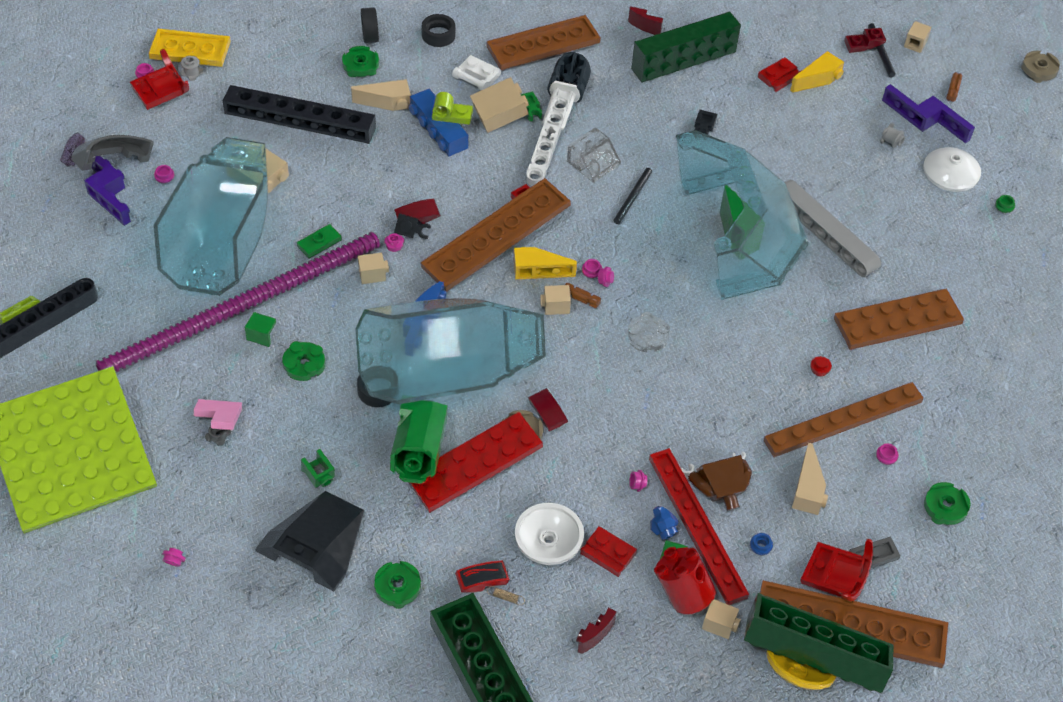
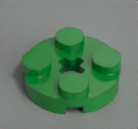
M354 46L349 49L346 55L344 53L342 56L343 69L349 77L374 76L379 67V55L375 50L374 52L371 51L370 47Z
M292 342L282 357L284 370L290 378L297 381H308L315 375L318 377L324 371L326 365L323 348L310 342ZM302 359L308 360L304 364H301L300 360Z
M949 482L934 484L924 499V507L927 514L938 525H955L964 521L971 506L968 494L962 488L959 490L954 487V484ZM946 500L947 503H952V505L947 507L943 502Z
M408 562L386 563L375 574L374 590L377 597L383 603L396 609H401L413 602L420 593L421 580L419 572ZM393 581H403L401 587H393Z

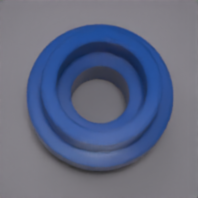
M758 533L751 538L750 548L758 555H767L773 548V542L766 533Z

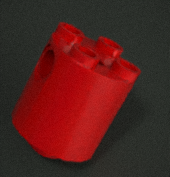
M688 547L667 548L664 551V556L657 562L654 572L673 609L677 613L684 615L702 611L714 600L716 590L697 550Z

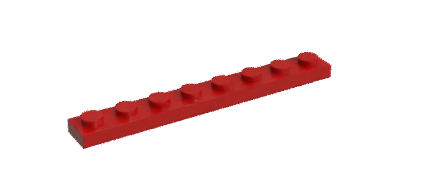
M670 448L650 454V463L725 603L732 605L748 599L749 593Z

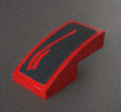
M503 560L471 565L455 572L461 593L481 592L486 586L507 585L510 580Z

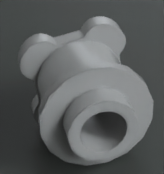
M186 56L181 60V66L184 68L180 72L181 76L189 78L190 81L196 80V77L203 74V69L199 68L200 61L197 57Z
M891 122L882 132L880 143L883 144L887 141L895 148L902 145L905 136L904 131H898L893 128L895 124Z

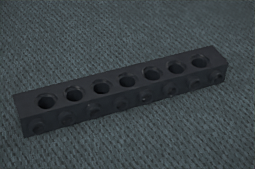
M234 85L229 86L222 100L224 114L370 144L376 130L375 114Z

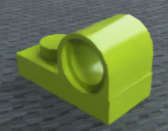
M439 92L435 98L432 120L470 125L473 106L454 104L451 94Z

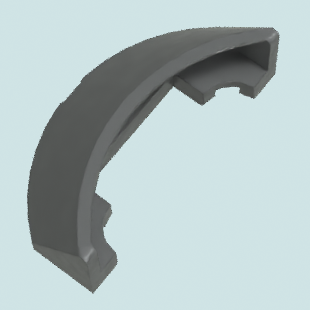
M131 135L104 136L79 145L74 150L71 160L82 171L91 169L96 156L122 153L126 158L136 155L138 156V161L148 162L154 142Z

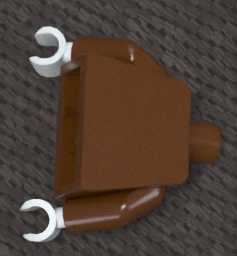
M741 452V455L738 456L733 453L730 458L703 464L696 469L697 472L694 471L693 464L688 465L689 471L681 468L686 479L706 497L710 498L712 502L723 499L727 511L740 507L736 496L746 491L752 475V470L745 460V452Z

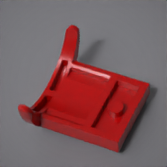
M165 49L160 50L165 67L130 81L132 89L147 110L189 91L188 81L182 80Z
M871 539L866 540L863 556L817 542L800 579L801 584L842 597L843 600L849 602L855 601L863 590L871 569L873 541Z

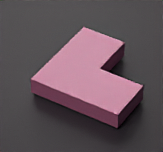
M198 399L194 408V416L212 418V429L233 430L242 411V402Z

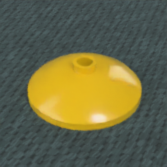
M770 650L766 652L772 669L782 679L796 687L820 690L830 687L836 679L835 675L822 673L814 667L799 664L793 659L783 655H776Z

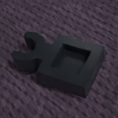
M699 110L694 125V137L702 133L704 134V140H706L709 131H713L718 114Z
M399 213L394 233L414 238L415 233H417L422 239H428L429 236L424 235L422 229H431V225L428 223L419 225V218Z

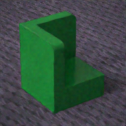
M253 312L244 327L246 340L269 347L271 345L270 333L276 324V319Z

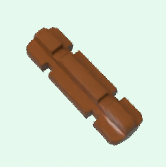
M953 73L946 97L948 101H956L963 77L961 73Z
M565 284L569 285L572 298L585 304L589 303V306L597 308L600 305L601 298L594 294L592 296V293L579 287L574 288L573 284Z

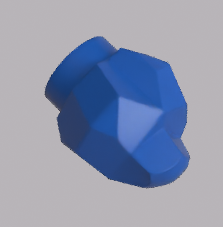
M662 506L655 507L653 509L654 518L650 520V530L664 541L678 533L676 528L678 520L666 508Z

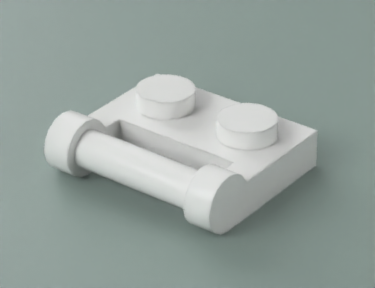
M472 55L452 72V77L460 78L473 84L479 90L490 87L501 75V69Z

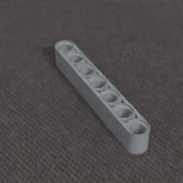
M790 179L774 188L773 195L775 199L858 275L865 277L881 267L879 256L795 181Z

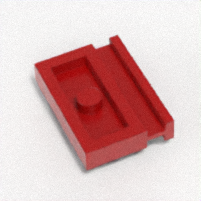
M784 57L759 71L758 78L769 87H773L774 91L777 92L791 84L793 77L801 71Z
M598 526L580 551L581 555L617 577L620 576L621 572L637 553L635 547Z

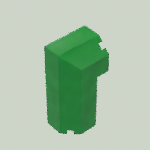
M402 398L399 415H401L400 421H398L390 455V470L393 473L396 471L403 482L422 484L426 481L427 477L435 475L447 422L448 405L433 401Z

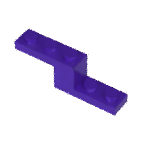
M890 84L885 87L882 101L922 132L938 122L965 144L971 140L975 127L935 96H931L918 105Z
M96 156L91 167L96 173L84 180L87 193L125 226L131 222L130 210L125 203H121L115 196V194L125 189V177L119 169L116 170L111 165L108 159Z

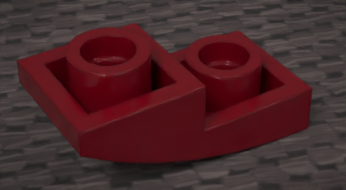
M630 6L628 22L631 25L653 35L662 32L664 18L647 15L648 10Z
M882 28L864 29L863 34L845 36L844 42L848 52L855 53L886 43V38Z
M434 198L413 202L394 209L397 219L399 213L419 218L418 222L421 221L422 224L441 216Z
M547 388L528 397L531 406L538 413L540 420L549 432L568 423L567 417Z
M608 607L605 615L600 614L595 625L589 622L585 630H580L576 642L579 643L578 653L583 654L589 651L608 634L615 623L617 611Z

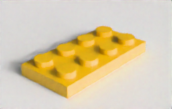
M158 28L149 51V58L162 60L160 50L165 49L170 60L173 62H181L186 56H195L199 59L201 65L223 67L231 40L230 36Z

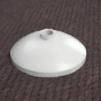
M944 147L933 150L926 156L923 164V170L928 180L935 186L947 191H967L976 186L981 177V168L977 160L966 151L958 148Z
M541 503L528 508L521 514L515 526V540L520 551L530 560L544 565H556L570 560L578 553L584 539V529L579 517L571 509L556 503ZM551 540L552 543H546L545 541Z

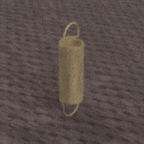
M495 587L493 596L517 604L519 595Z

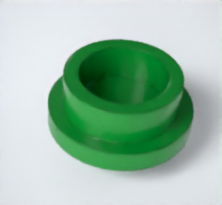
M1002 195L996 200L995 206L1001 212L1010 213L1015 208V200L1010 195Z

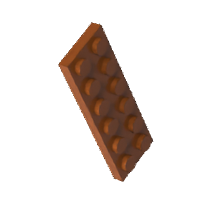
M582 15L489 40L486 42V47L499 69L503 70L598 44L601 37L588 17Z
M947 288L838 312L834 315V320L850 350L961 325L964 321Z

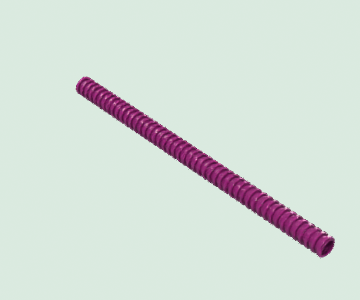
M371 231L368 235L365 234L363 237H358L357 240H352V243L348 242L347 245L344 244L341 248L337 247L336 251L331 250L330 253H325V256L320 255L319 258L316 257L313 261H308V264L303 263L302 266H297V269H291V272L286 271L285 274H280V277H274V280L269 279L268 282H263V285H257V288L252 287L251 291L248 289L245 293H240V296L235 295L234 299L229 298L228 301H222V304H216V307L212 306L210 310L205 309L204 313L201 311L199 315H193V318L188 317L187 321L182 320L180 324L176 323L174 327L171 325L169 329L165 328L163 332H157V335L152 334L151 338L146 337L144 341L139 340V343H133L132 347L129 345L127 349L122 348L121 352H114L115 355L110 354L108 358L103 357L102 361H96V367L100 371L113 366L114 370L119 372V369H125L126 365L131 366L133 362L138 363L139 359L144 360L145 356L148 358L150 354H156V351L161 352L162 348L167 349L168 345L173 346L175 342L180 343V340H186L187 336L190 338L192 334H198V331L203 332L204 328L209 329L211 325L220 324L222 320L226 321L228 317L232 318L234 314L239 315V312L243 313L245 309L249 310L251 306H257V303L262 304V301L266 302L268 298L272 299L274 295L278 296L280 292L285 293V290L289 291L291 287L295 288L297 284L302 285V282L306 283L308 279L312 280L314 277H318L319 274L323 275L325 271L329 272L330 269L333 270L336 266L340 267L341 263L346 264L347 261H352V258L356 259L358 256L363 255V253L367 254L369 251H373L374 248H379V239Z

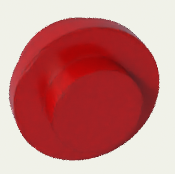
M817 356L812 359L810 367L815 375L825 376L831 371L832 364L826 357Z

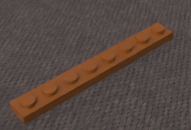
M910 382L766 435L763 441L772 456L777 457L807 446L808 443H815L922 403L924 397L914 383Z

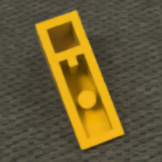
M828 51L793 77L790 91L798 92L831 84L843 75L844 61Z
M536 247L514 248L515 280L576 277V260Z

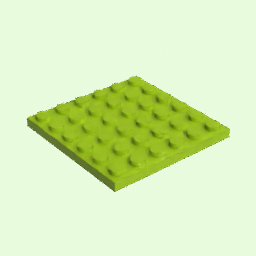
M113 366L0 403V467L23 534L157 487L155 477Z

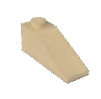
M407 79L351 86L352 103L391 111L409 109L411 94Z
M808 443L792 508L818 515L820 508H825L828 495L824 494L826 483L814 446Z

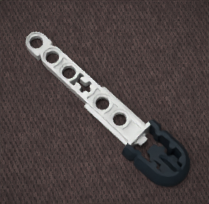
M576 52L566 53L555 64L547 87L551 98L541 123L543 128L526 173V181L531 186L545 178L546 170L549 167L560 132L565 128L574 102L579 103L583 98L591 74V68L588 60L582 54ZM563 104L565 107L560 109L556 108L555 105ZM551 118H559L560 121H559V122H552L550 119H551ZM549 133H552L550 139H548L547 135H549ZM546 145L549 146L550 149L542 150L540 147ZM543 160L545 161V163L542 165H538L535 163V161ZM532 174H537L540 176V178L532 179L530 178V176Z

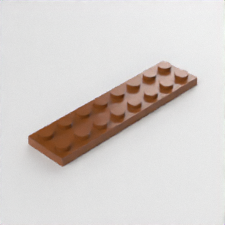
M544 178L420 262L421 268L437 283L439 281L444 282V290L447 292L570 207L571 201Z
M762 580L760 594L894 645L893 657L943 668L945 664L949 622L857 601L849 602L839 597Z

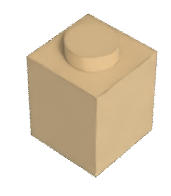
M915 21L907 34L904 47L921 53L928 41L932 27Z
M382 253L358 256V268L362 284L386 281V273L389 272L388 261L383 259Z
M569 285L544 286V294H540V305L544 307L545 315L570 314L571 297Z
M713 600L706 613L702 629L729 639L731 632L736 633L741 620L737 618L739 609Z

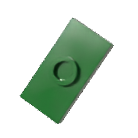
M328 224L298 241L297 247L310 259L340 242L342 236L331 224Z

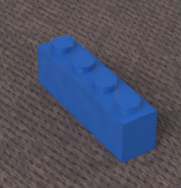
M430 88L410 96V113L417 117L420 125L426 128L432 139H435L441 151H444L450 157L468 149L469 135L459 123L432 120L436 95Z

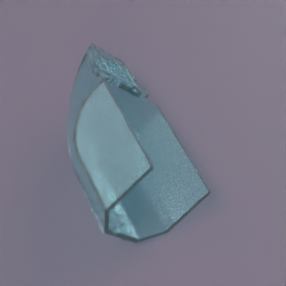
M226 137L211 148V153L202 155L198 163L190 164L153 225L157 269L178 289L220 296L240 282L260 241L266 218L268 180L265 143Z
M435 299L364 309L355 328L358 372L369 395L395 404L492 388L498 385V382L512 377L520 369H525L546 357L544 314L478 299Z

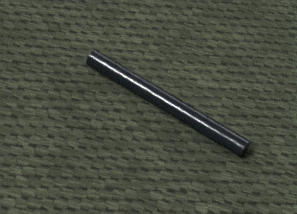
M870 23L868 29L876 28L875 24ZM884 45L877 46L876 48L890 78L894 77L896 73Z
M646 168L613 219L615 224L621 223L652 174V169Z

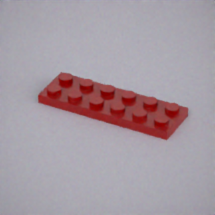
M517 412L440 456L435 475L427 477L426 481L422 484L408 483L428 512L431 513L543 448V442L522 414Z

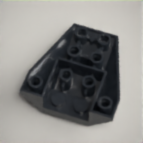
M324 491L271 529L256 547L255 551L273 561H276L280 555L313 572L314 582L334 592L347 574L364 509Z

